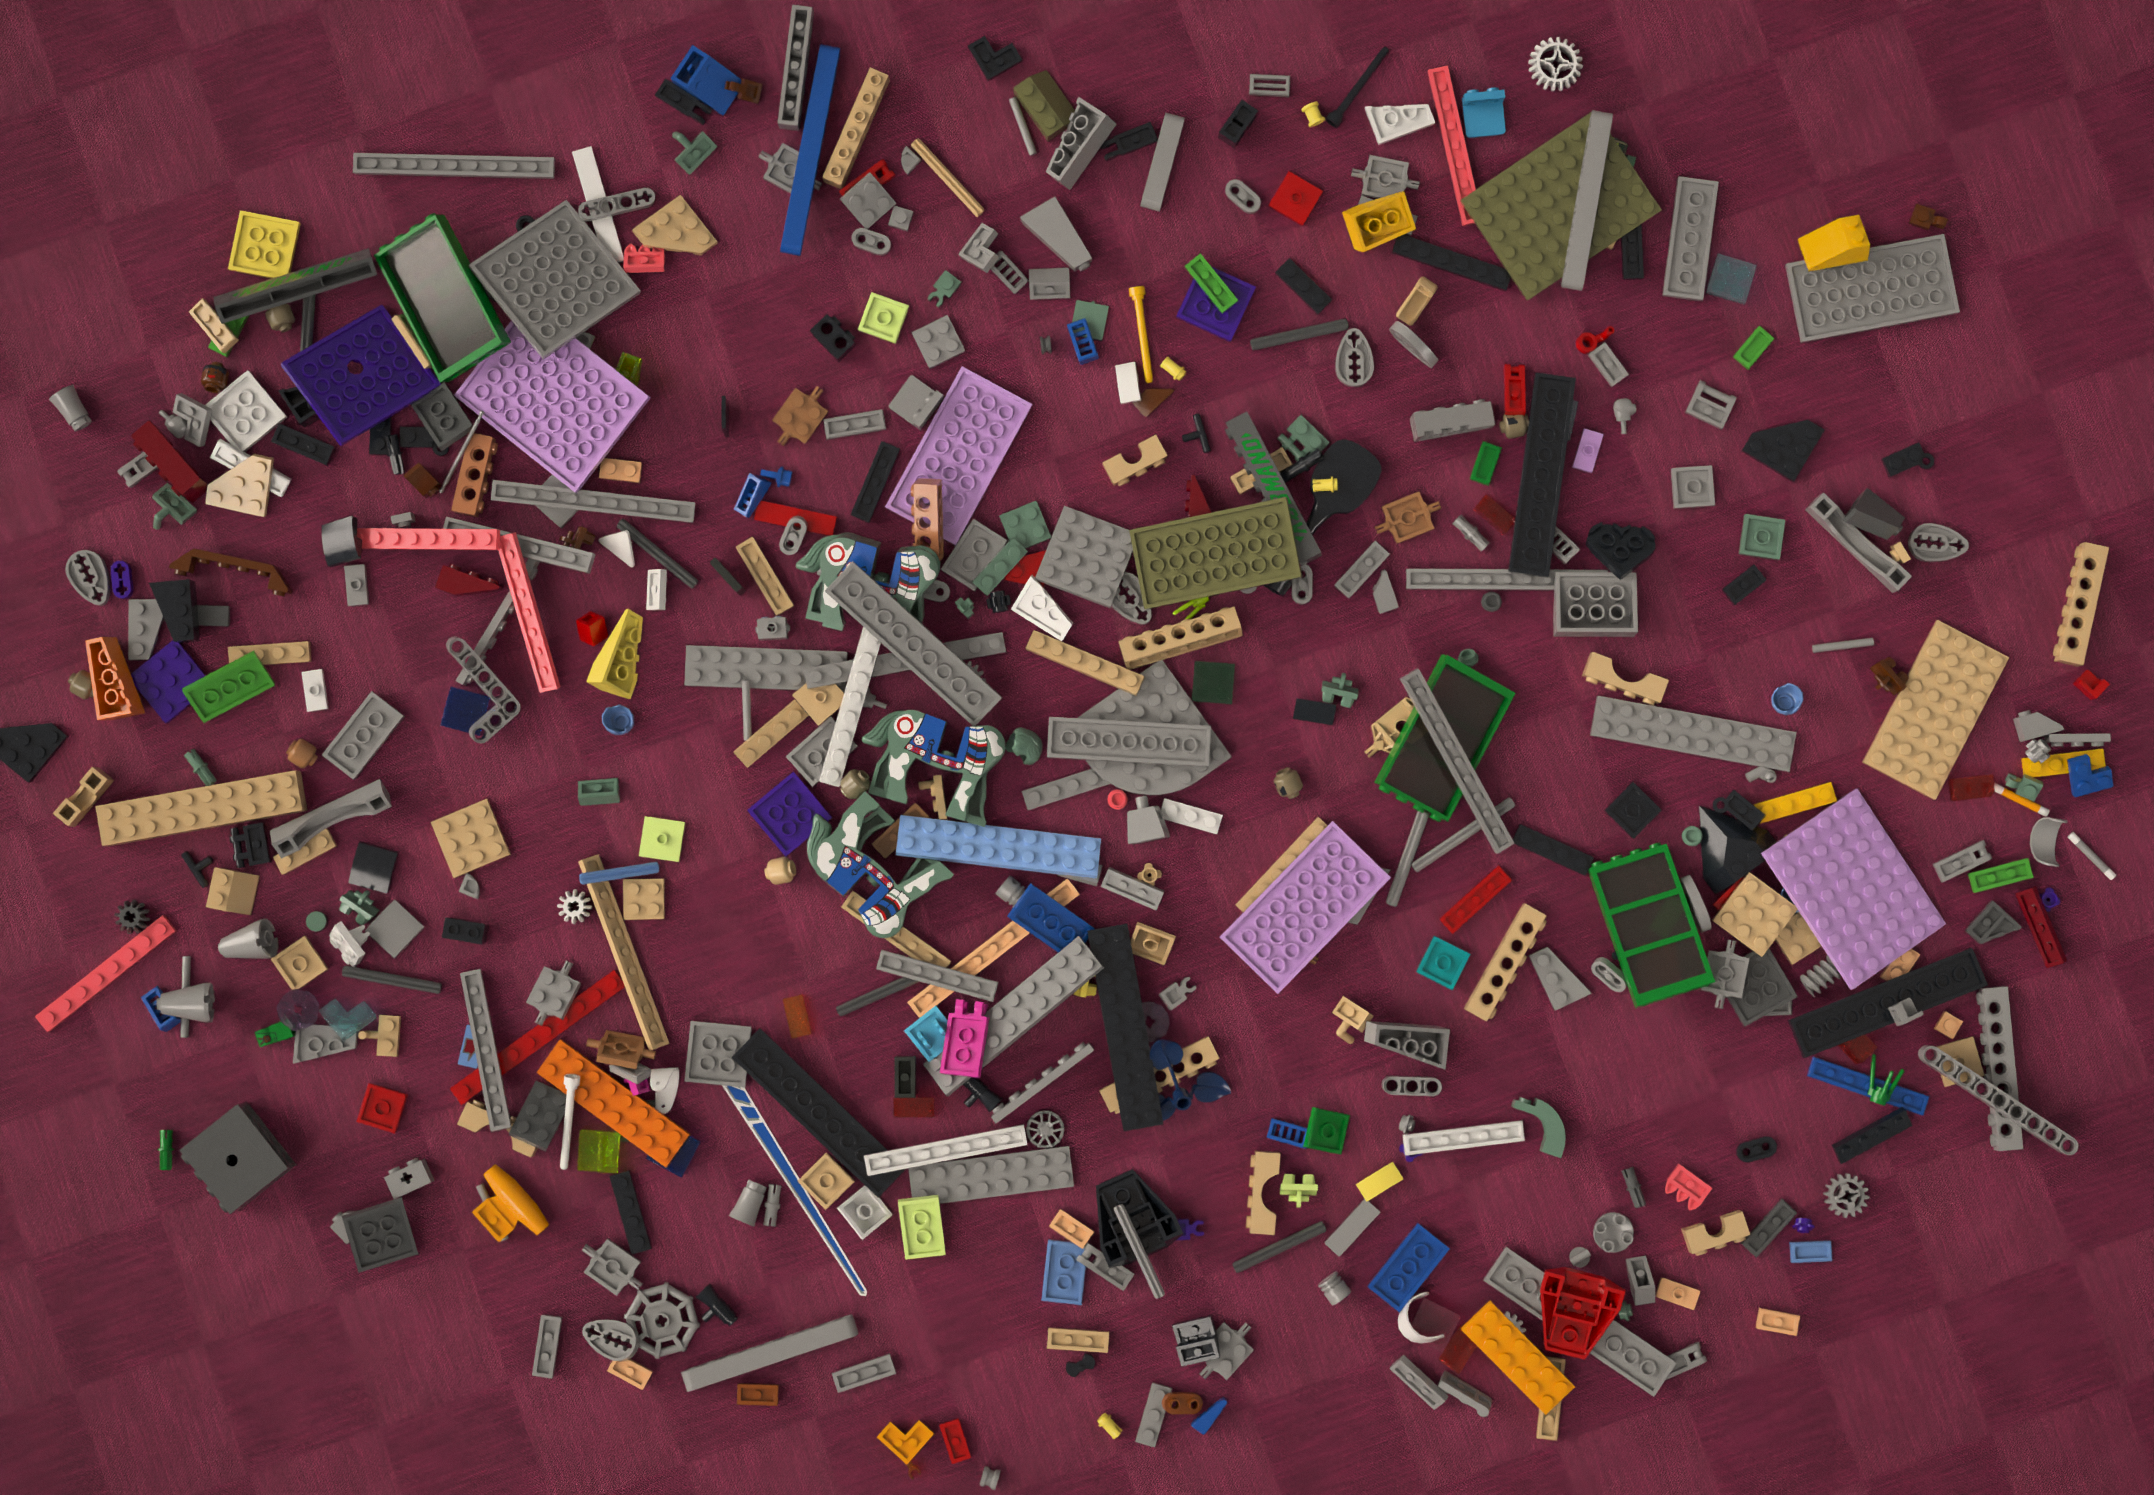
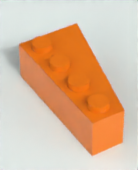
M99 637L85 640L97 720H115L145 714L117 637Z

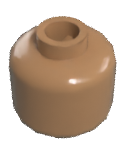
M304 739L294 740L286 751L288 761L302 769L307 765L312 766L318 757L315 755L316 747Z

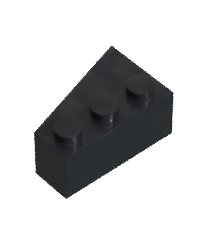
M297 387L278 390L300 425L306 428L320 419Z
M186 579L149 583L173 641L177 643L200 642L195 581Z

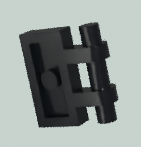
M265 823L243 826L244 834L239 835L238 827L230 829V843H233L234 848L233 860L236 861L237 868H244V859L247 858L249 866L271 862ZM241 841H245L247 852H242Z

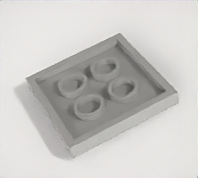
M691 1021L684 1082L746 1087L747 1072L732 1059V1056L751 1038L752 1026Z

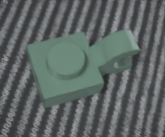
M960 597L955 602L957 608L967 619L974 615L972 611L974 603L969 597L966 600Z
M2008 773L2005 781H2007L2006 786L2016 788L2015 794L2031 801H2035L2043 787L2042 781L2026 774L2021 779Z

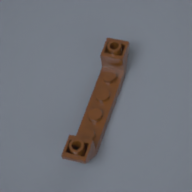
M192 549L169 564V568L175 570L174 574L187 576V573L194 574L196 561L210 565V561L217 562L218 567L227 569L232 565L236 566L238 571L249 573L251 569L257 571V575L269 577L270 573L267 589L273 590V594L285 597V593L292 594L291 587L278 567L266 563Z

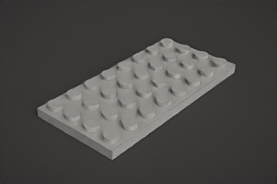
M1944 234L1872 247L1869 250L1868 261L1815 271H1808L1805 260L1785 265L1801 343L1953 315L1960 312Z

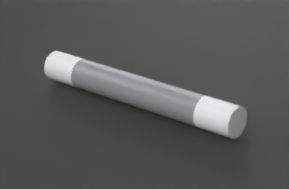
M2074 832L2068 835V838L2110 880L2116 877V874Z

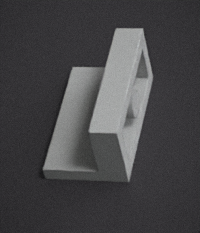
M1069 268L1029 269L1030 300L1070 298Z

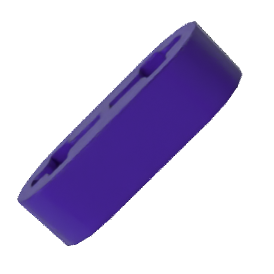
M116 561L111 566L113 593L120 599H128L132 596L134 590L131 566L124 561ZM120 565L126 568V571L122 572L123 578H121V574L117 572V569L120 568ZM122 582L124 587L128 588L124 595L119 592V589L122 588Z

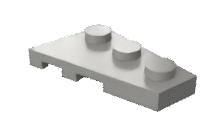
M1548 947L1528 955L1555 1011L1592 994Z

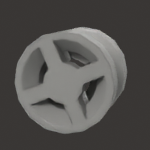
M985 1466L979 1486L984 1487L986 1485L995 1490L1001 1470H991L988 1466Z

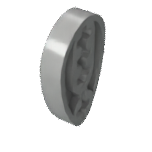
M1396 321L1389 328L1394 338L1429 368H1432L1439 361L1428 346L1401 322Z
M1351 328L1346 332L1337 350L1335 372L1339 381L1344 385L1360 387L1370 380L1374 371V362L1371 348L1365 336L1359 329ZM1352 333L1359 337L1355 342V348H1353L1352 339H1348ZM1352 353H1356V356L1360 357L1356 361V366H1360V369L1356 371V375L1360 376V379L1356 383H1353V379H1349L1353 375V370L1349 369L1353 364V360L1349 359Z
M1925 523L1916 527L1908 539V547L1911 554L1923 562L1950 560L1965 553L1969 547L1968 541L1958 532L1934 523ZM1919 536L1920 540L1924 541L1929 537L1930 541L1934 542L1939 538L1943 546L1937 549V545L1933 544L1927 548V544L1923 543L1918 547L1914 539H1917ZM1960 541L1959 543L1963 545V548L1957 551V547L1949 546V544H1955Z
M81 550L72 554L66 563V575L71 585L87 601L97 606L105 605L109 601L110 577L104 559L99 554L89 550ZM79 556L86 558L84 564L90 567L88 570L89 574L95 576L92 579L93 583L86 582L88 575L84 572L82 573L84 566L77 563L80 560ZM96 590L101 594L103 593L101 601L95 600L97 596Z
M1125 572L1121 585L1124 589L1129 588V596H1135L1134 604H1126L1127 598L1125 595H1119L1121 590L1118 588L1111 607L1127 620L1145 625L1151 620V609H1144L1139 579L1135 575ZM1135 607H1138L1141 612L1146 611L1148 613L1146 615L1147 620L1137 619L1139 614Z
M1690 875L1679 878L1698 931L1703 933L1711 930L1707 909Z
M596 1320L585 1324L582 1330L588 1344L596 1352L613 1361L622 1362L629 1360L635 1355L639 1347L638 1332L632 1325L625 1322ZM590 1328H594V1330L599 1332L601 1335H592V1333L589 1332ZM612 1335L613 1338H621L624 1342L630 1341L632 1347L627 1349L625 1345H618L617 1342L613 1341L609 1342L607 1336Z

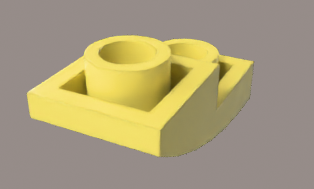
M1391 1162L1357 1183L1356 1186L1367 1202L1402 1181L1403 1177L1395 1164Z

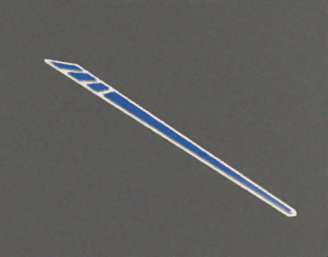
M722 1085L859 1295L866 1296V1288L810 1195L798 1182L799 1177L744 1087Z

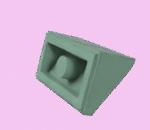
M619 779L578 781L579 804L585 806L620 803Z

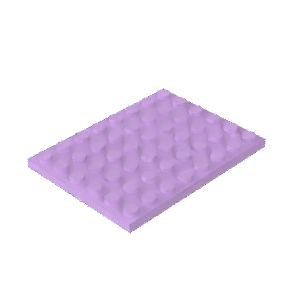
M511 320L505 328L511 343L480 362L454 396L479 415L481 410L485 413L481 418L572 491L578 493L651 397L576 338L543 360Z
M1857 788L1761 853L1850 990L1862 984L1946 925L1940 913Z

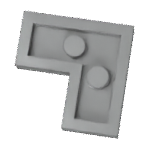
M981 223L958 255L965 261L988 273L999 258L988 249L998 233Z
M183 393L176 394L173 413L188 420L184 439L198 447L205 446L212 409Z

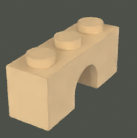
M1157 435L1138 444L1142 454L1139 462L1135 464L1127 463L1121 453L1103 462L1102 465L1113 486L1117 484L1119 487L1130 482L1128 478L1134 475L1140 477L1148 472L1147 468L1151 466L1157 468L1165 463L1164 460L1167 458V454Z
M91 767L80 780L81 786L71 797L65 798L53 814L67 826L76 827L114 780L99 767Z
M1736 1210L1721 1215L1722 1228L1716 1235H1709L1702 1223L1682 1228L1688 1251L1698 1256L1707 1253L1709 1248L1720 1249L1726 1247L1727 1242L1734 1241V1243L1746 1240L1745 1237L1749 1236L1750 1232L1743 1212Z

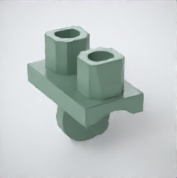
M1342 673L1340 678L1333 676L1332 682L1324 680L1322 682V701L1333 703L1334 696L1338 695L1342 696L1340 705L1351 708L1354 699L1357 700L1358 688L1351 687L1352 681L1345 679L1346 673Z
M349 890L340 898L342 903L339 910L347 915L352 910L356 911L358 915L355 920L360 925H365L380 911L372 905L374 901L368 898L371 893L368 890L363 894L358 890L355 893Z

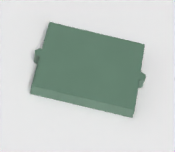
M1077 300L1072 323L1086 318L1092 338L1102 341L1109 306L1095 304L1094 301L1090 303ZM1081 327L1073 330V332L1077 333L1085 330V328Z

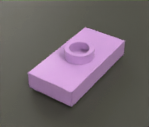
M1583 429L1572 468L1592 473L1604 434Z

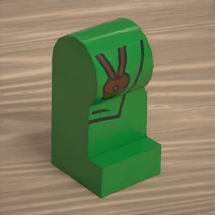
M287 1019L255 1032L259 1047H264L295 1037L296 1030L292 1019Z

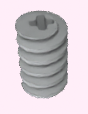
M1826 956L1827 962L1821 960L1820 966H1813L1814 972L1807 970V976L1804 974L1800 976L1803 986L1813 997H1815L1814 990L1819 994L1821 993L1820 986L1825 989L1828 988L1827 981L1834 984L1833 976L1838 979L1841 978L1829 956Z

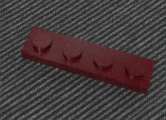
M2036 886L2015 893L2046 968L2067 962Z

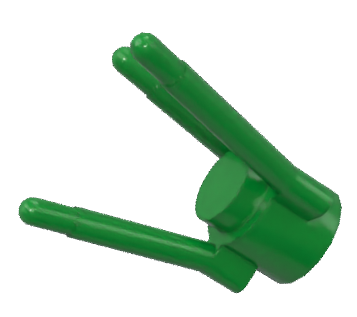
M1872 1054L1870 1086L1867 1095L1871 1096L1870 1101L1885 1106L1900 1081L1904 1069L1900 1070L1889 1090L1887 1089L1894 1071H1890L1883 1088L1876 1086V1089H1874L1876 1055Z

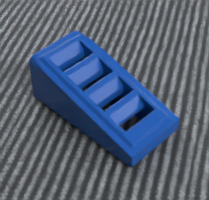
M1086 318L1067 324L1080 365L1099 359ZM1081 327L1085 328V330L1077 333L1073 332V330ZM1087 335V338L1076 341V338ZM1090 343L1089 346L1079 349L1080 345ZM1089 351H1092V352H1093V353H1090V354H1087V355H1084V356L1081 355V354L1086 353V352H1089Z
M749 473L734 510L750 518L768 491L771 482L759 475Z
M156 986L143 995L141 999L159 1030L168 1032L181 1022V1018L164 1014L162 1016L159 1015L161 1011L155 1009L157 1000L152 1003L150 1002L157 995L160 998L163 993L160 987Z
M1274 1118L1271 1119L1266 1138L1308 1149L1303 1147L1307 1132L1306 1127ZM1277 1124L1281 1125L1278 1136H1274ZM1285 1127H1289L1285 1139L1283 1138ZM1297 1129L1294 1141H1292L1293 1130ZM1304 1131L1303 1141L1299 1143L1301 1132Z
M1225 1397L1220 1398L1194 1419L1191 1426L1201 1434H1206L1227 1405V1399Z

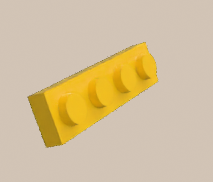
M2095 749L2050 755L2043 763L2040 761L2034 763L2029 758H2022L2023 776L2026 774L2031 777L2069 773L2067 759L2084 754L2090 757L2091 770L2106 767L2104 750Z
M1829 782L1753 805L1766 815L1759 823L1761 824L1837 802L1832 783Z

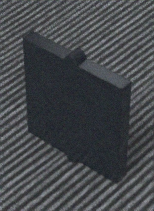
M722 396V431L725 437H729V403L726 396Z

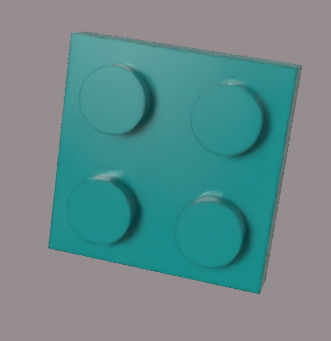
M1433 936L1416 972L1453 990L1471 954Z

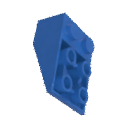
M694 45L691 46L671 77L675 85L723 116L738 95V92L724 89L726 81L741 84L739 77Z

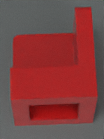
M590 611L576 620L579 638L582 642L594 647L608 637L603 616Z
M2085 670L2073 683L2090 700L2097 699L2110 685L2105 679L2099 680L2090 670Z

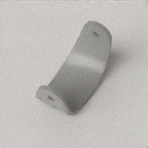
M2043 817L2035 823L2030 835V847L2034 858L2038 862L2059 867L2055 858L2056 837L2061 824L2068 823V820Z

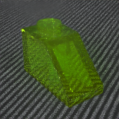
M622 352L616 369L637 387L640 381L642 358Z

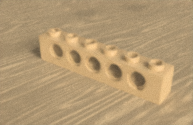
M873 68L869 69L822 177L825 183L839 189L844 188L890 82L889 75Z
M2087 542L2081 543L2076 547L2074 554L2076 563L2070 572L2072 581L2066 590L2068 600L2062 609L2063 623L2060 624L2057 632L2059 641L2053 650L2055 662L2077 667L2084 665L2109 547ZM2086 560H2089L2092 564L2090 570L2086 569L2084 565ZM2082 579L2087 582L2086 590L2080 586ZM2077 599L2083 602L2082 609L2076 606ZM2073 618L2079 622L2077 629L2072 626ZM2069 638H2072L2075 642L2073 649L2067 644Z
M1234 606L1222 608L1218 612L1211 614L1205 613L1198 618L1185 619L1178 624L1165 625L1158 630H1148L1138 636L1125 637L1119 641V646L1126 669L1131 670L1243 636ZM1218 623L1223 624L1221 627H1215ZM1198 629L1204 630V631L1201 632V633H1196V632H1195V631L1198 630ZM1178 635H1184L1181 639L1176 638ZM1159 641H1165L1164 644H1156ZM1139 647H1146L1144 650H1137Z
M1525 903L1522 904L1464 1007L1466 1011L1484 1021L1494 1017L1497 1011L1495 1006L1498 1001L1502 1002L1506 996L1507 991H1505L1508 983L1512 984L1517 976L1515 971L1518 965L1521 967L1527 958L1525 955L1527 949H1532L1537 940L1535 938L1538 930L1542 931L1547 921L1544 920L1545 914ZM1525 922L1531 925V931L1528 934L1523 933L1521 929ZM1515 940H1519L1522 945L1521 949L1517 952L1511 946ZM1506 957L1512 962L1511 967L1508 969L1502 967V960ZM1495 975H1499L1502 979L1498 987L1492 984V978ZM1485 993H1489L1492 996L1489 1004L1482 1002V996Z
M1209 1036L1182 1048L1183 1058L1180 1062L1184 1064V1069L1180 1073L1174 1072L1177 1082L1180 1083L1179 1078L1185 1075L1190 1078L1198 1074V1069L1204 1066L1208 1069L1217 1064L1216 1060L1219 1059V1056ZM1195 1052L1202 1055V1061L1198 1064L1191 1061V1055ZM1168 1067L1162 1070L1166 1073L1165 1080L1161 1082L1156 1081L1158 1093L1163 1091L1161 1087L1167 1084L1170 1087L1174 1086ZM1114 1082L1099 1091L1110 1113L1114 1111L1117 1114L1120 1112Z

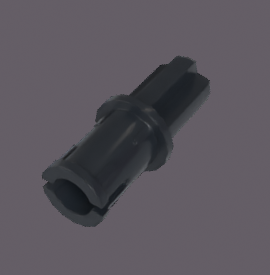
M398 434L385 436L389 452L387 456H390L393 474L405 473L402 459L403 451L400 449Z

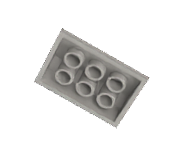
M1612 572L1555 573L1554 637H1634L1638 633L1637 573H1629L1621 580Z

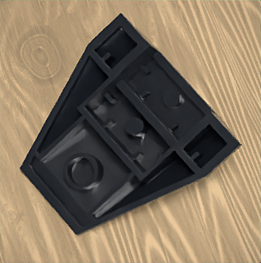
M1133 1169L1096 1185L1100 1246L1109 1268L1138 1261L1114 1211V1207L1120 1204L1125 1206L1147 1256L1167 1248L1183 1235L1175 1214Z

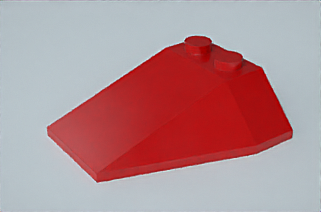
M1568 1267L1546 1269L1540 1287L1545 1350L1585 1360L1621 1310L1626 1290L1600 1275Z

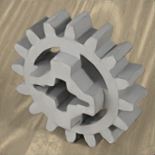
M1845 1173L1844 1178L1841 1174H1837V1180L1831 1178L1832 1184L1825 1185L1829 1191L1823 1192L1824 1195L1828 1196V1199L1824 1202L1831 1204L1828 1209L1830 1211L1835 1210V1215L1837 1216L1842 1212L1844 1218H1847L1848 1213L1855 1217V1211L1862 1213L1860 1207H1867L1864 1199H1869V1196L1864 1194V1192L1868 1191V1188L1862 1187L1864 1181L1860 1180L1857 1182L1858 1176L1854 1175L1851 1178L1849 1173ZM1847 1182L1853 1183L1857 1188H1849ZM1845 1191L1851 1193L1847 1196V1199L1842 1198L1845 1195ZM1842 1202L1846 1209L1838 1207L1836 1203Z

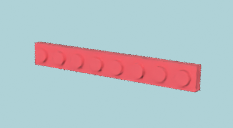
M1448 65L1429 69L1427 71L1462 226L1475 224L1460 202L1461 199L1475 191L1476 188Z
M357 528V537L362 539V549L499 550L500 530Z
M513 532L500 535V548L498 551L539 692L558 689L561 686L517 534Z
M162 915L35 1016L47 1032L52 1031L177 930L166 916Z

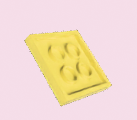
M240 210L228 269L271 279L291 273L301 223Z

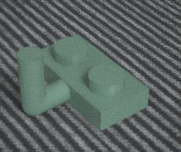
M678 131L672 134V137L685 147L674 160L689 175L717 147L704 132H701L692 142Z
M168 483L152 496V499L163 508L154 516L153 528L156 530L161 528L162 519L168 514L182 525L196 514L197 511L183 496L179 497Z

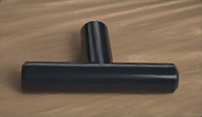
M1199 413L1194 414L1192 417L1197 431L1182 435L1183 442L1199 438L1203 452H1211L1201 415Z
M188 851L182 853L183 860L202 888L207 887L209 883L201 870L212 864L213 858L208 856L196 864Z

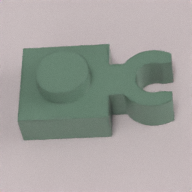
M945 270L933 285L937 291L932 292L928 296V301L937 297L939 302L936 304V307H941L943 297L946 296L950 299L962 284L961 281Z

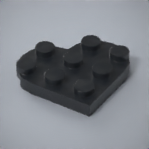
M1600 522L1589 530L1586 546L1619 580L1646 562L1655 551V536L1644 526L1639 528L1628 525L1621 528L1615 523L1610 525Z

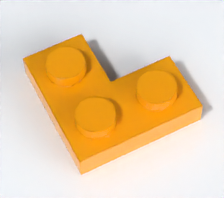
M920 1420L906 1435L892 1422H889L877 1438L907 1465L934 1433Z

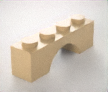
M1595 652L1590 653L1582 674L1589 683L1597 685L1600 682L1605 684L1604 688L1616 692L1619 689L1624 691L1623 695L1633 699L1636 696L1643 698L1642 702L1652 706L1655 703H1661L1669 681L1651 673L1646 674L1638 682L1624 681L1616 675L1612 666V659Z
M476 1099L473 1102L468 1101L457 1125L475 1133L484 1126L489 1125L487 1110L484 1107L485 1103ZM511 1116L510 1120L511 1125L513 1126L516 1117ZM511 1136L513 1150L528 1157L535 1155L538 1148Z
M1255 1150V1155H1251L1250 1167H1254L1253 1175L1249 1176V1187H1252V1196L1248 1195L1247 1208H1251V1214L1246 1217V1228H1249V1232L1253 1234L1275 1235L1276 1214L1265 1207L1262 1202L1261 1192L1265 1182L1272 1176L1279 1174L1280 1152Z

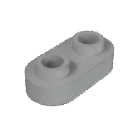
M1234 179L1227 183L1225 188L1226 196L1247 214H1253L1259 210L1261 204L1259 196L1242 181ZM1237 188L1239 193L1233 194L1231 190ZM1252 201L1254 206L1248 207L1246 203Z
M858 228L852 234V242L858 249L879 256L886 255L891 249L889 238L883 234L865 228ZM861 236L866 237L863 243L858 241ZM879 243H884L885 247L883 249H879L877 245Z
M794 516L788 521L779 543L780 550L784 554L793 555L800 548L808 528L807 521L803 517ZM795 523H799L801 528H796ZM787 541H793L794 545H788Z
M1306 564L1301 566V571H1304L1306 576L1304 578L1292 579V599L1300 605L1308 603L1312 598L1313 574L1311 568ZM1299 591L1305 592L1304 598L1298 596Z
M934 580L924 592L925 599L936 602H944L950 596L948 585ZM940 588L943 589L944 594L938 596L936 591Z
M1599 957L1594 961L1591 970L1596 977L1615 992L1625 990L1627 983L1620 969L1603 957Z

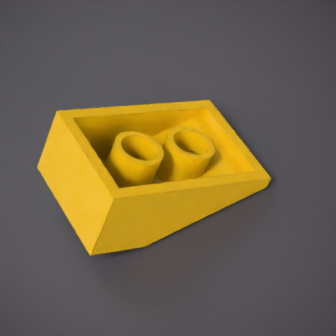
M1404 191L1359 204L1342 212L1353 247L1361 252L1368 251L1416 229Z
M1859 215L1839 218L1798 238L1808 271L1868 261L1870 243Z

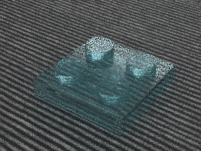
M1718 253L1706 293L1744 305L1757 265Z

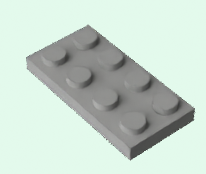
M371 691L322 756L355 780L405 716Z

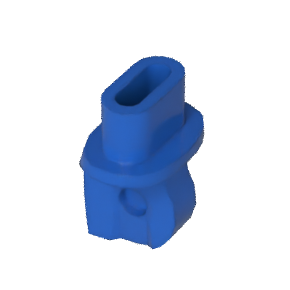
M781 466L778 472L761 469L760 475L776 480L777 487H781V485L790 487L793 471L784 470V467Z

